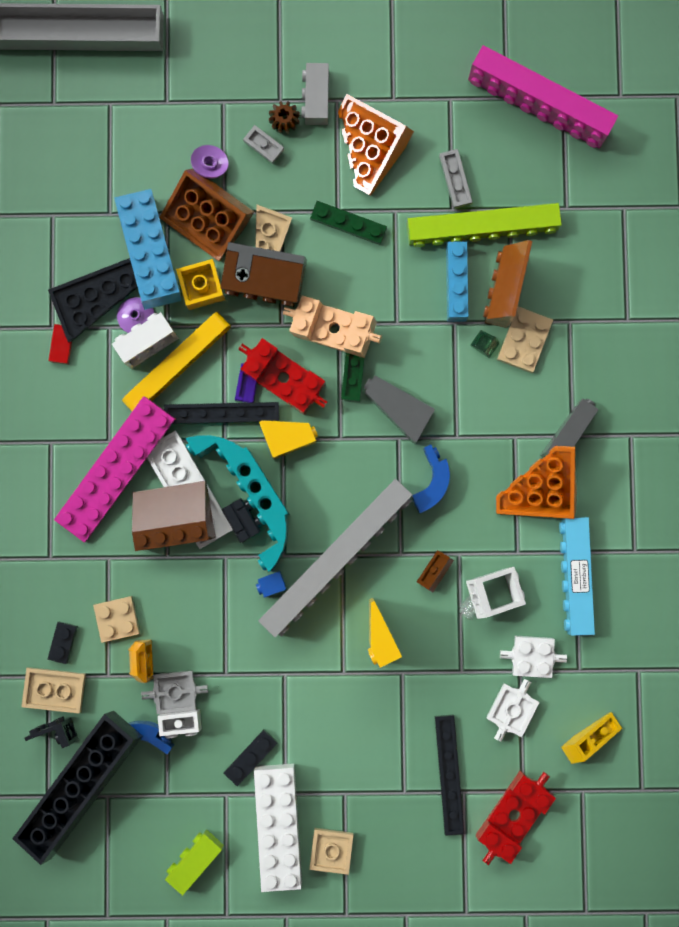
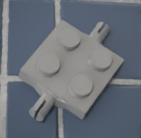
M193 670L154 674L153 691H142L141 698L142 700L154 699L157 714L194 711L197 709V694L208 693V685L196 686Z

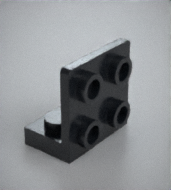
M64 716L48 723V726L45 723L29 731L28 736L24 737L25 741L55 730V739L57 744L61 745V748L70 746L79 739L71 717L64 719Z

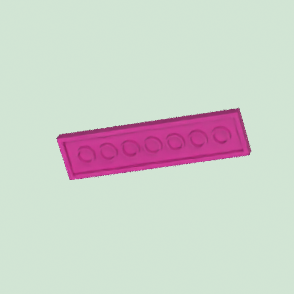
M143 396L57 514L54 521L84 543L87 542L176 419L150 399Z

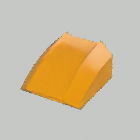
M137 640L128 649L130 660L129 674L138 682L147 683L154 678L152 640Z

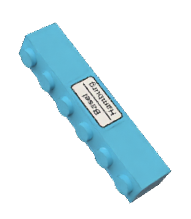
M589 517L563 518L562 522L559 523V532L563 534V542H560V551L564 553V561H561V571L565 574V580L562 581V590L566 594V600H563V610L567 614V619H564V629L571 636L595 635Z

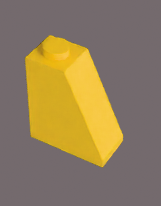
M259 422L273 459L316 443L315 438L318 437L315 427H310L309 423Z

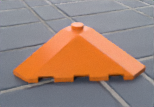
M346 94L338 114L339 118L343 119L345 126L342 132L345 143L349 144L350 154L347 155L350 168L355 171L356 179H353L356 188L371 196L406 148L414 131Z
M554 446L548 455L543 459L540 458L529 468V471L510 483V487L504 492L501 491L496 496V514L574 519L577 508L575 447Z

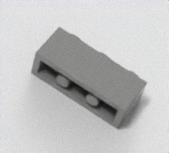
M306 63V70H302V82H306V88H302V100H305V106H302L301 110L302 118H305L306 125H328L329 63Z

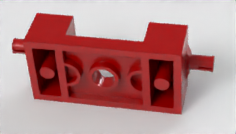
M262 338L253 349H250L243 343L238 350L247 355V359L240 369L241 372L303 415H305L314 402L323 408L328 403V401L319 396L326 381L312 371H307L292 361ZM281 373L289 375V380L286 383H281L278 380V376Z
M522 771L518 772L476 833L478 841L489 850L482 860L484 863L490 865L495 856L503 858L510 864L513 862L522 849L520 843L541 812L545 815L556 799L544 787L550 778L548 774L543 772L536 781ZM512 810L519 811L518 819L511 820L509 813Z

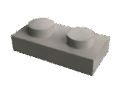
M255 125L243 139L244 143L272 164L284 151L282 145Z

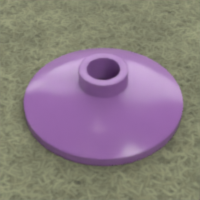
M203 145L193 151L191 166L202 177L218 178L226 172L228 158L220 148L212 145Z
M133 297L120 305L117 312V321L120 327L129 333L132 327L139 323L142 325L155 312L153 308L144 310L141 298ZM133 312H138V316L135 318L131 315Z

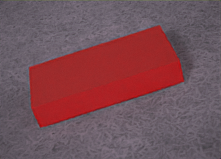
M54 324L48 361L69 364L72 342L67 341L62 325Z

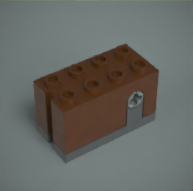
M228 242V251L226 252L220 289L225 291V294L238 297L239 294H244L245 298L257 300V297L263 298L262 301L276 304L277 300L282 301L281 304L290 307L299 304L307 264L305 256ZM248 274V277L241 278L242 275Z

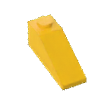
M609 712L574 735L561 748L571 764L585 762L615 736L622 727L613 713Z

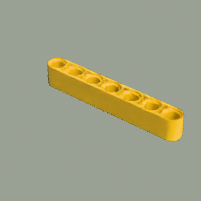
M215 312L122 399V402L133 411L143 396L153 401L230 329L231 325L219 312Z

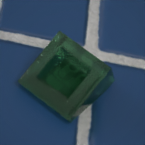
M480 330L470 346L490 358L498 347L499 341L496 337Z

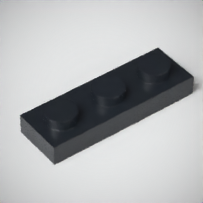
M263 729L223 774L238 786L278 742Z

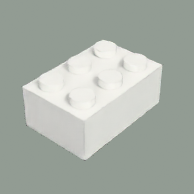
M161 312L159 314H152L147 318L148 321L142 325L141 323L131 328V332L126 335H119L115 338V342L112 343L124 364L130 369H133L179 339Z

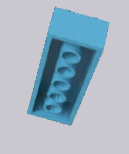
M152 189L114 197L144 310L181 301Z

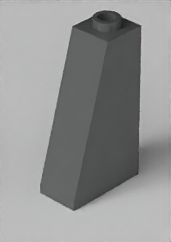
M374 376L373 379L369 378L364 386L366 389L365 395L412 443L416 444L435 409L377 376Z
M582 398L579 400L540 456L544 458L554 446L574 447L599 410L595 407L596 404L590 399L585 400Z

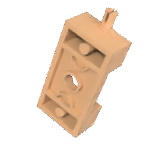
M303 295L296 310L287 307L283 310V315L293 317L290 332L294 337L365 358L371 341L380 344L382 335L374 334L377 321L373 316L357 311L353 314L325 306L320 300ZM334 324L340 326L337 333L330 332V328Z

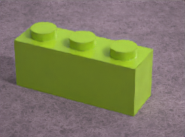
M207 829L203 834L199 832L192 840L193 846L190 849L186 847L179 855L180 861L177 864L173 862L166 870L168 875L165 881L182 896L223 849L224 844Z

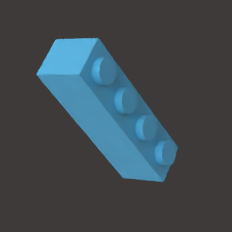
M448 242L446 246L447 322H466L468 319L467 242Z

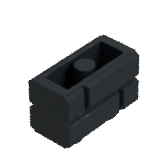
M240 498L221 509L240 543L262 532L260 530L262 524L257 516L255 518L252 516L250 511L253 508L248 500L244 501Z

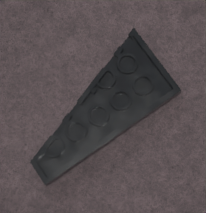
M128 258L48 289L67 341L72 342L138 287L131 260Z

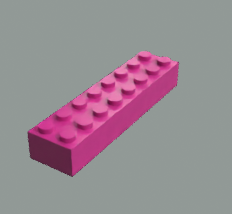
M482 45L472 64L468 80L474 86L486 89L488 93L503 98L508 104L519 106L522 111L536 115L539 120L553 124L556 129L570 133L575 139H582L590 147L600 149L618 118V115L484 45Z

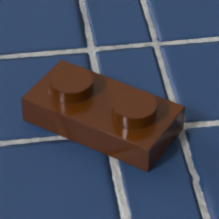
M437 550L417 580V583L433 593L454 560Z

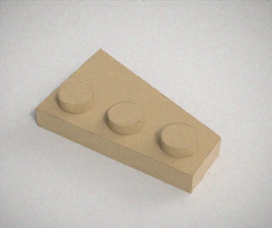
M257 205L256 247L281 251L292 217Z

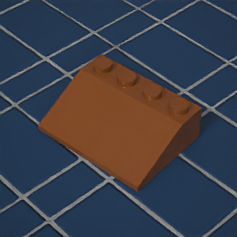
M188 169L181 176L159 218L213 258L221 261L228 251V242L234 243L248 224L254 211L210 179L200 176L194 169Z
M531 240L506 245L501 252L498 251L496 263L499 264L497 270L494 269L491 279L494 281V286L489 288L487 299H490L489 306H485L483 317H486L485 323L507 328L515 318L532 246Z

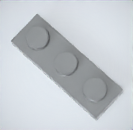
M458 149L440 153L439 158L453 209L472 205Z

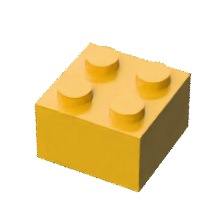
M213 259L176 269L185 304L189 310L225 300L223 290L220 289L221 282Z

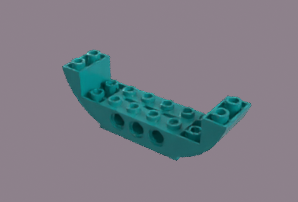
M198 435L186 438L188 442L186 447L191 455L202 458L216 449L219 456L223 460L226 459L229 464L226 467L231 475L238 477L239 480L236 483L242 492L248 493L249 497L247 500L252 508L258 509L259 514L257 516L261 523L268 525L270 530L267 532L271 539L278 541L277 544L258 555L260 557L258 563L263 570L267 569L268 572L272 571L285 551L288 540L287 516L290 514L247 447L241 448L234 442L221 437ZM245 468L251 469V473L248 476H243L242 474ZM255 484H261V490L258 493H253L252 489ZM271 500V507L264 510L263 502Z

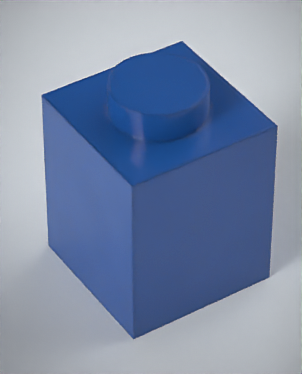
M281 571L257 579L259 582L256 584L257 590L260 595L263 594L264 598L287 589Z

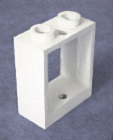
M515 567L505 568L466 581L477 619L487 618L526 604L524 600L525 594L520 587L519 575L515 571ZM505 575L513 602L491 609L483 582Z

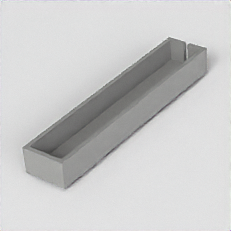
M0 3V50L163 51L164 15L160 5Z
M394 479L258 622L274 637L278 634L282 637L290 628L288 624L292 620L296 622L303 615L301 610L305 606L309 608L317 600L315 596L320 591L323 594L330 587L328 582L332 578L337 579L344 572L342 569L347 563L350 566L358 558L355 554L360 549L364 551L371 544L370 538L373 535L377 538L385 530L382 526L386 522L390 524L398 516L396 511L399 508L405 509L411 503L410 497L412 494L397 479Z

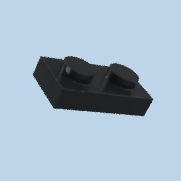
M60 621L57 622L47 660L68 664L78 626Z

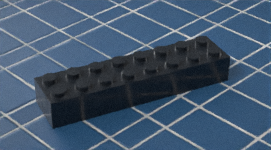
M115 711L105 713L12 839L40 865L51 860L143 735Z

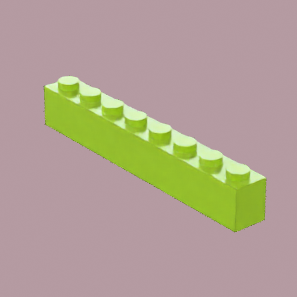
M559 203L407 219L409 245H414V247H423L429 243H432V245H442L444 242H462V240L469 239L471 242L480 241L481 238L488 237L489 240L499 239L500 236L515 238L519 234L534 236L538 232L553 234L561 227Z

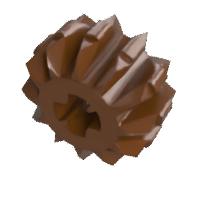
M281 100L279 102L280 106L273 104V110H269V116L271 117L268 119L269 123L272 124V129H278L280 134L283 130L286 131V134L289 133V129L295 131V125L300 123L298 119L300 112L296 111V105L290 106L289 101L283 105Z

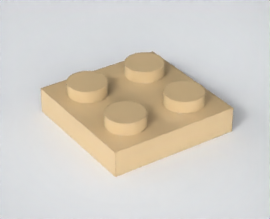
M132 596L93 605L101 643L140 634Z
M315 828L310 870L349 875L353 833Z

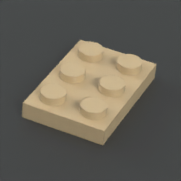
M518 306L515 318L509 326L497 360L533 373L553 319Z
M26 668L22 707L80 714L86 673Z

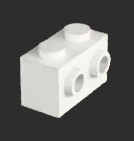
M200 709L160 714L158 716L159 736L175 738L178 737V734H185V736L197 735V732L202 729Z

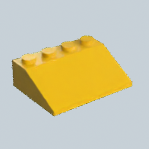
M371 598L369 599L370 648H368L373 664L378 663L381 668L401 658L402 655L374 599Z

